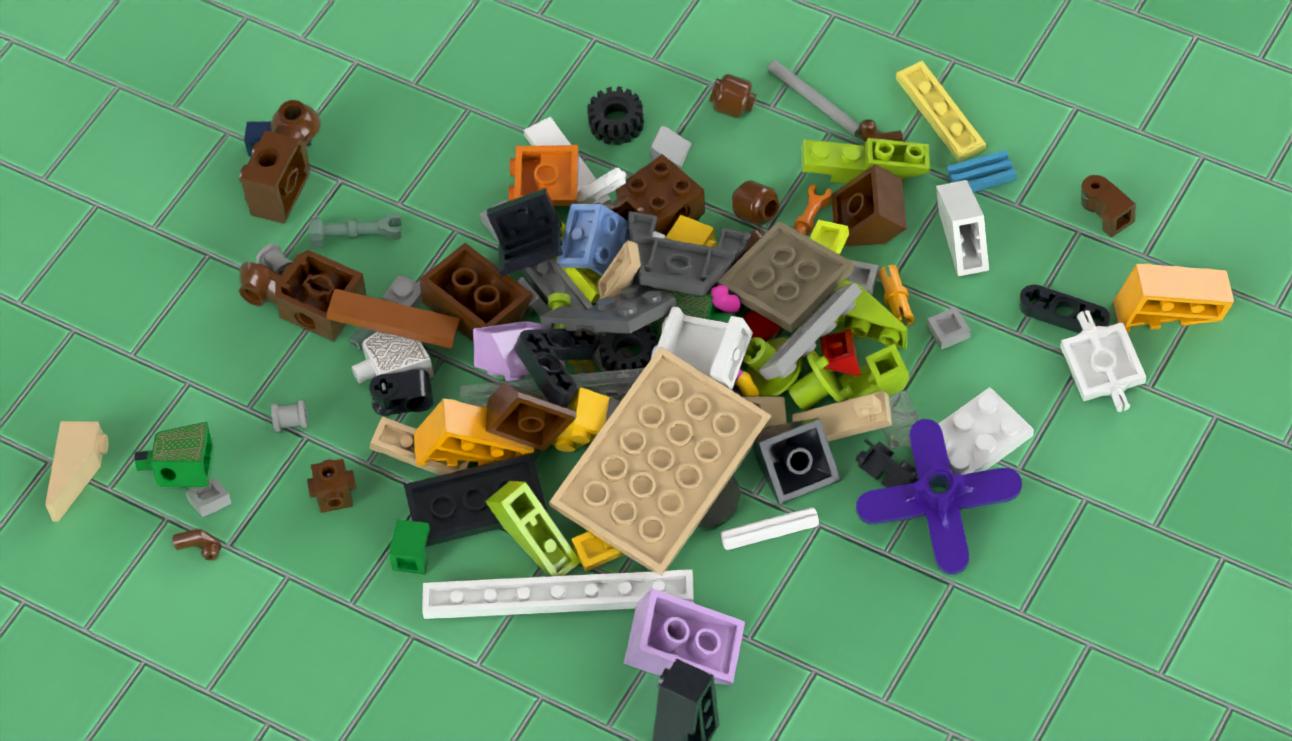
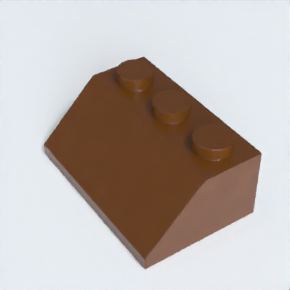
M466 243L457 248L419 279L422 303L436 313L460 318L457 330L472 342H474V328L519 322L533 298L530 291L509 275L501 277L497 266Z

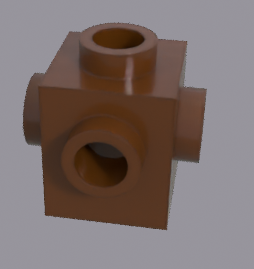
M328 459L321 463L311 464L313 478L307 479L310 498H317L321 513L353 507L351 490L356 489L353 470H346L344 459Z

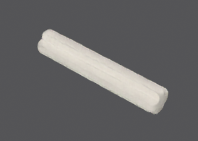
M810 507L727 529L721 532V541L724 548L730 550L809 529L819 525L818 514L815 508Z

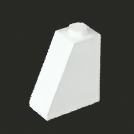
M964 180L936 186L939 216L957 275L963 276L989 271L984 214L968 181Z

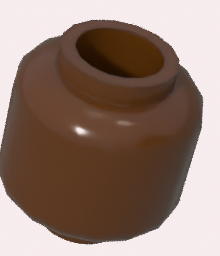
M726 74L722 79L716 78L709 101L713 102V109L716 112L740 118L745 110L751 112L756 94L751 93L752 84L750 81Z
M750 180L742 183L732 195V208L737 218L760 226L766 224L777 215L779 201L773 188Z

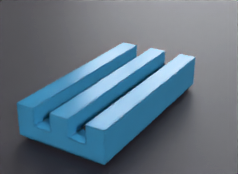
M1007 150L947 166V174L951 183L976 178V180L968 182L972 192L1017 180V173L1012 168L1011 159H1008ZM1005 170V172L988 176L989 174Z

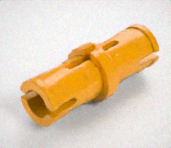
M888 265L890 277H888L884 266L878 271V276L885 291L883 294L885 304L890 306L891 313L900 322L903 323L902 316H904L907 326H910L914 323L915 318L907 301L909 299L908 290L902 286L897 266Z

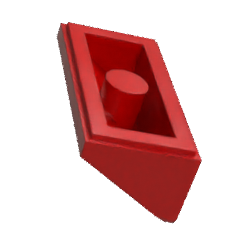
M851 329L820 337L822 356H825L829 362L824 369L856 376L861 375L858 351Z

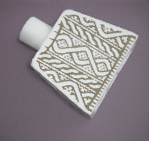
M379 331L365 339L362 343L366 360L351 366L359 384L381 374L402 373L414 369L425 370L429 373L430 378L434 377L431 359L420 341ZM382 383L383 390L386 389L385 383Z

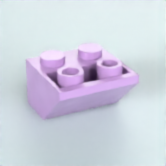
M522 321L474 328V367L487 370L488 375H503L507 381L524 380V375L530 373L516 354L514 346L522 331L544 329L542 324Z

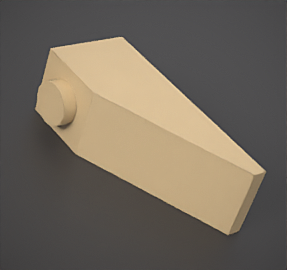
M60 421L45 502L52 522L60 521L101 467L102 456L107 454L109 442L108 436L103 434L99 422Z

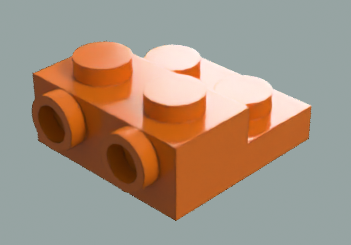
M578 145L516 146L515 158H510V176H515V185H509V201L546 188L554 206L578 204Z

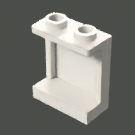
M673 306L669 316L663 321L662 334L658 345L652 350L651 359L661 346L732 390L753 332L744 319L731 316L729 322L725 323L687 316L683 314L679 307Z

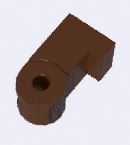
M1090 175L1083 180L1081 185L1082 206L1090 212H1095L1103 219V231L1112 238L1135 222L1136 203L1112 182L1101 175Z

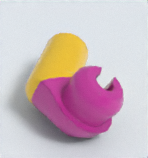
M739 369L734 384L738 386L743 397H759L760 393L751 375Z

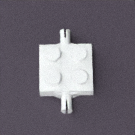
M1090 311L1079 313L1077 319L1083 331L1077 336L1061 340L1060 347L1083 402L1101 396H1111L1117 412H1122V409L1125 411L1130 408V404L1124 391L1128 388L1145 384L1147 378L1125 326L1121 322L1108 327H1096Z

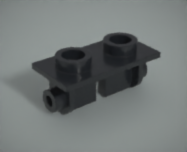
M867 439L864 440L870 448L867 452L861 451L856 457L860 469L867 472L877 481L886 471L888 474L881 482L886 488L918 481L916 469L904 460L900 465L891 459L894 452L880 441L873 445Z

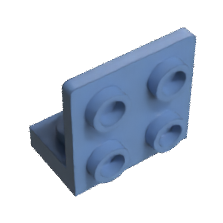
M571 204L562 240L563 245L561 246L563 255L558 257L557 264L564 268H590L603 276L627 240L631 241L628 221L602 204Z

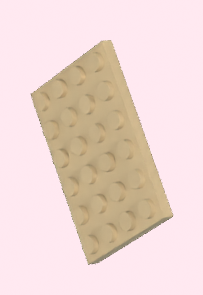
M660 346L549 502V506L650 571H655L662 575L669 568L755 444V440L764 431L772 415Z

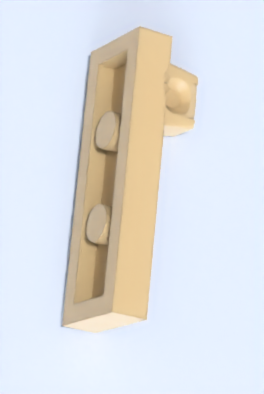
M885 391L792 415L793 422L820 418L828 442L892 425L889 396Z
M382 416L370 442L369 449L416 466L414 432L417 429ZM427 461V466L416 467L437 475H444L468 469L470 462L458 461L457 467H447V461Z

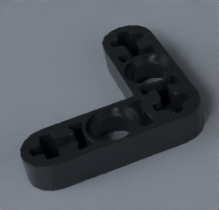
M566 328L524 330L520 333L514 349L548 401L561 406H567L571 403L577 391V386L561 361L592 359L599 348L600 338L596 333L586 328H581L577 331L566 330Z

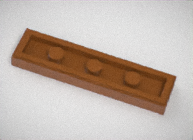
M334 289L326 319L451 349L460 320L457 317L339 289Z

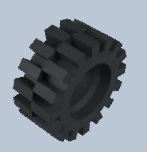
M617 86L616 91H612V87L606 88L607 93L605 94L600 90L597 92L598 98L593 96L590 99L591 104H588L587 107L589 127L591 133L596 135V139L601 141L604 137L605 144H610L611 140H614L615 145H620L621 139L628 143L630 142V136L634 139L639 136L638 131L642 132L644 124L643 106L639 96L636 93L632 95V90L628 88L623 92L622 87ZM615 111L627 114L619 120L605 118L607 114Z
M648 325L630 334L605 332L606 336L601 335L599 344L602 367H604L608 376L612 373V378L616 381L622 376L624 383L629 382V377H633L634 382L637 380L651 360L653 348L658 345L654 331L650 332ZM627 345H635L642 349L634 357L625 358L617 355V351Z

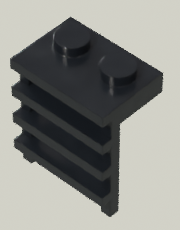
M546 188L487 209V217L499 240L498 272L501 277L563 255L561 249L563 242L560 238L563 236L560 229L562 228V222Z

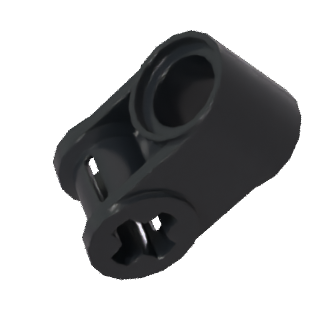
M414 369L402 373L381 374L373 378L369 385V391L373 397V410L381 416L423 412L430 409L434 403L430 375L425 370ZM382 383H385L386 389L384 390L382 388ZM384 401L388 402L387 408L385 407Z

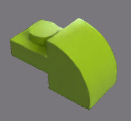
M894 343L865 357L868 364L860 367L861 375L846 374L839 377L843 388L848 386L853 393L848 397L849 400L885 391L889 399H891L906 386L909 380V373Z

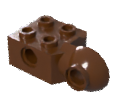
M289 100L282 103L272 117L271 131L265 130L260 141L254 144L252 156L248 164L242 167L239 176L245 193V201L252 216L285 224L309 178L310 165L306 146L310 139L317 134L321 124L318 113L311 106L298 100Z
M662 154L626 179L624 185L615 189L616 200L611 204L604 205L627 221L629 211L657 216L655 231L665 235L666 239V236L680 215L696 220L705 214L704 189Z
M310 250L297 255L281 276L268 266L254 262H245L240 268L239 280L241 287L239 288V293L244 300L257 307H261L265 302L274 303L278 307L281 319L333 342L346 326V323L326 319L334 289L364 296L367 295L363 273Z

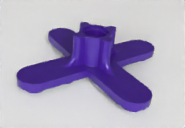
M921 419L912 425L909 433L918 481L916 483L876 489L863 493L856 502V513L867 524H881L926 516L937 567L943 573L956 575L962 573L969 563V550L960 510L1014 500L1022 490V479L1015 470L1010 468L954 475L950 468L940 425L931 419ZM935 487H943L947 491L943 493L933 492L931 489Z

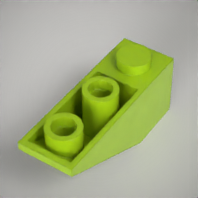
M844 280L837 288L850 284L852 281ZM856 283L862 293L854 300L856 303L855 307L834 321L836 323L834 329L841 331L851 329L855 337L875 340L885 346L895 343L896 347L906 350L907 327L862 286ZM827 298L814 310V312L827 300Z

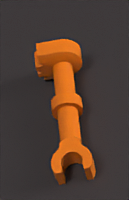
M815 184L808 188V205L803 215L797 217L794 223L796 231L805 236L811 233L814 227L813 221L818 211L831 203V189H827L824 195L818 196L816 195Z

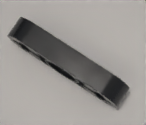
M1028 285L1020 293V310L1028 317L1081 333L1083 329L1077 319V315L1079 312L1085 313V311H1090L1093 320L1095 318L1100 319V321L1096 322V327L1109 326L1110 314L1106 308L1040 285ZM1034 298L1039 299V301H1036L1034 304L1029 303V301H1033ZM1049 302H1051V303H1050V310H1047L1046 307H1048V306H1049ZM1067 306L1073 310V313L1069 316H1060L1055 310L1058 307Z

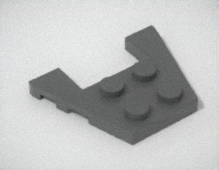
M631 211L628 214V229L631 242L638 245L641 266L637 272L640 285L683 292L689 295L704 296L750 245L751 233L725 228L722 230L718 248L653 237L657 225V216Z
M636 272L632 284L623 287L620 290V294L614 297L599 299L596 302V306L586 311L560 306L540 317L542 328L553 329L555 324H565L566 330L577 331L587 325H591L594 332L630 334L669 314L673 306L677 307L675 297L665 290L640 285L638 273Z

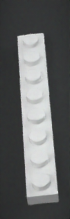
M652 571L423 583L422 613L424 619L636 609L637 602L651 589L694 603L693 571H664L662 575Z

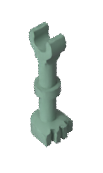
M390 214L379 221L356 222V219H349L348 223L323 224L320 218H310L311 249L322 248L324 236L349 235V238H357L359 234H380L389 239L398 240L402 238L401 228H392V226L401 225V215Z

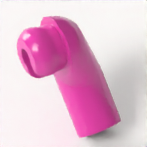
M721 285L712 288L711 295L713 300L711 301L715 307L721 310V313L735 314L739 310L740 300L735 295H729L727 286Z

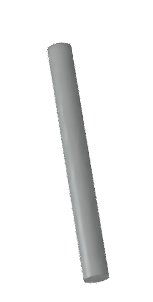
M773 60L769 64L768 70L852 135L855 137L859 135V131H861L860 124L778 61Z

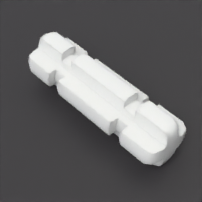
M614 168L607 174L599 177L578 191L579 197H577V201L582 204H593L626 183L625 177L627 175L625 171L622 172L619 168Z

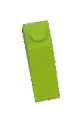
M509 481L485 501L503 528L548 577L565 576L580 563L579 558L526 482Z

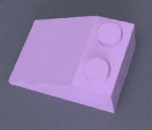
M651 589L636 604L624 664L661 675L664 669L671 668L677 658L713 674L715 683L731 685L734 681L745 621Z

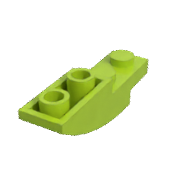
M867 138L865 145L804 139L801 146L802 172L830 174V182L848 183L875 164L902 179L926 174L930 170L929 144Z

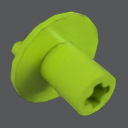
M756 337L752 338L749 342L743 361L748 365L747 372L751 375L761 397H775L788 390L797 380L804 366L803 357L800 356L795 362L797 365L795 370L784 378L777 376L766 380L759 371L788 340L787 338L781 337L766 342L762 338Z
M814 350L807 355L813 370L792 384L788 389L795 403L803 411H807L828 395H831L839 403L849 400L848 397L853 394L848 386L843 388L833 370L824 369L829 364L825 356L821 357Z

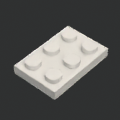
M990 387L939 423L944 436L950 468L954 475L986 471L1033 437L1034 429Z

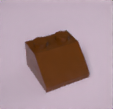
M876 164L831 194L833 222L848 226L849 236L844 246L885 244L907 229L902 178Z
M502 383L487 400L486 432L545 451L577 418V412L567 406L550 402L545 396L520 389L514 385Z

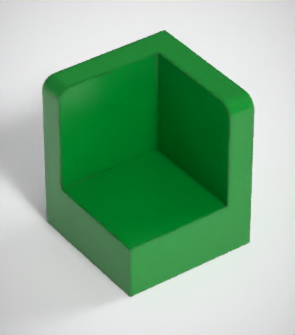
M397 519L388 553L393 571L426 574L428 561L425 547L430 531L428 523Z

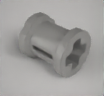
M275 243L268 244L262 248L256 257L257 264L268 266L280 276L286 267L293 262L292 260H287L282 255L281 248Z
M304 399L299 400L297 404L278 406L277 403L271 404L275 432H281L282 428L301 426L303 429L308 428V414Z

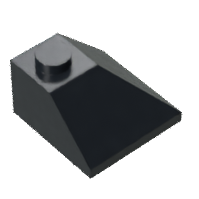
M820 418L779 424L766 429L752 446L758 465L779 504L840 480Z

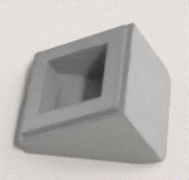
M660 126L651 145V159L653 161L663 154L681 169L692 144L669 128Z

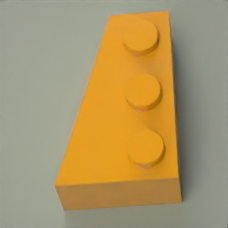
M1149 263L1135 265L1113 301L1117 323L1123 322L1127 332H1130L1131 326L1149 324L1150 330L1161 328L1160 323L1180 321L1181 326L1222 321L1234 303L1228 274L1225 270L1161 266Z
M443 398L414 432L416 466H427V461H447V467H457L458 461L478 462V466L521 455L533 454L534 448L486 432L487 407L465 404L453 399Z

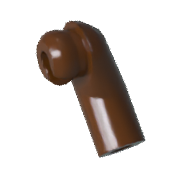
M868 119L860 123L861 131H859V135L865 142L867 138L903 141L901 130L883 133L876 129L874 120Z
M202 529L177 533L172 538L173 545L177 550L196 546L202 550L201 555L206 560L217 559L222 548L218 538Z

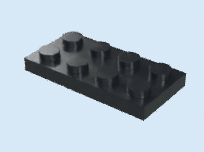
M532 453L403 484L412 521L429 524L430 531L426 547L503 528L485 501L509 481L526 482L548 514Z

